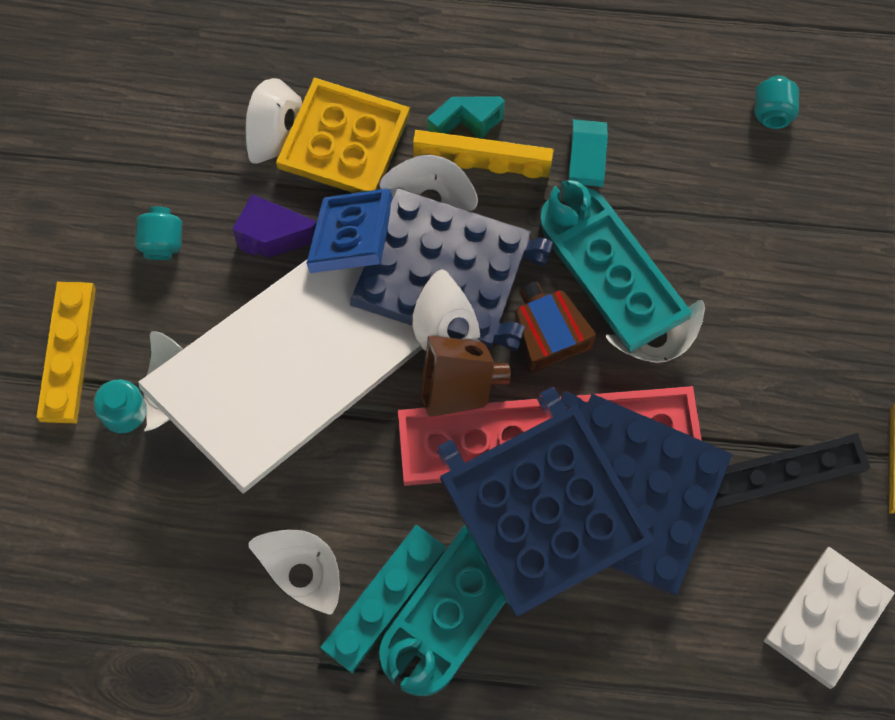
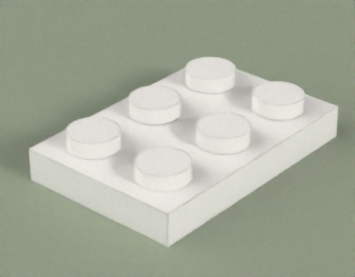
M828 547L824 550L772 627L764 642L831 689L838 682L895 592Z

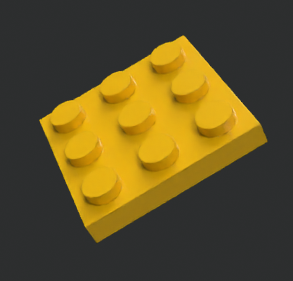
M314 78L276 161L277 168L352 193L379 190V183L386 174L410 116V107Z

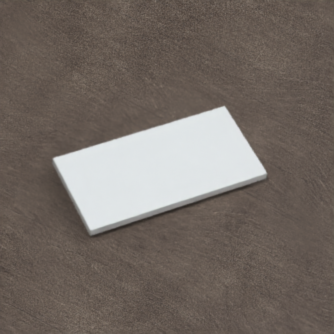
M307 260L139 381V389L243 494L423 349L415 337L413 326L350 306L351 296L364 266L310 273L306 264Z

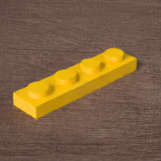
M415 130L413 140L414 157L434 155L443 157L462 169L475 167L489 169L491 172L498 174L506 172L523 174L528 178H549L553 156V149L422 130Z
M57 282L36 417L40 422L77 424L96 292L93 283Z

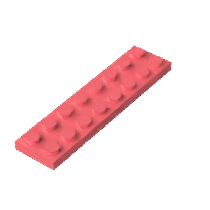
M693 386L595 394L702 441ZM578 395L577 397L588 403L591 395ZM537 399L492 402L482 408L429 417L425 408L398 410L404 486L442 483L440 476L449 471L441 461L437 450H439V445L451 439L456 445L464 463L550 418L544 413Z

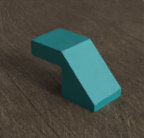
M500 96L451 97L427 118V131L449 134L461 123L481 139L504 119L505 100Z
M573 119L568 181H576L589 186H604L608 139L607 122Z

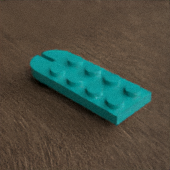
M565 180L561 185V199L567 205L565 206L560 202V190L556 185L553 187L549 199L544 203L541 210L540 225L542 233L546 239L553 242L552 248L629 353L691 318L692 311L600 193L585 187L579 182Z
M465 524L387 630L381 641L379 651L381 666L386 677L394 685L415 656L421 659L410 676L405 677L400 684L402 691L414 696L433 695L450 683L506 603L501 590Z

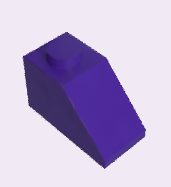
M252 194L232 230L236 243L242 251L250 255L258 253L269 258L312 244L316 221Z

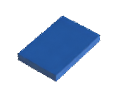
M386 188L323 198L306 263L310 273L381 264L391 212V202L393 200L390 189Z

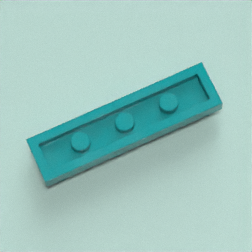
M415 525L320 647L321 650L353 674L430 573L447 547L418 525Z

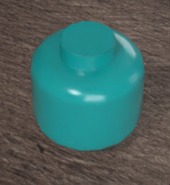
M776 75L761 82L756 87L754 115L764 126L780 129L788 126L797 118L799 114V87L795 82L784 76Z
M150 207L149 213L139 215L136 219L135 248L142 252L143 257L146 259L171 260L172 255L181 250L182 220L172 215L170 208Z
M118 379L103 384L97 390L93 400L94 411L100 422L108 430L116 433H129L137 429L143 423L147 414V404L140 390L130 381Z

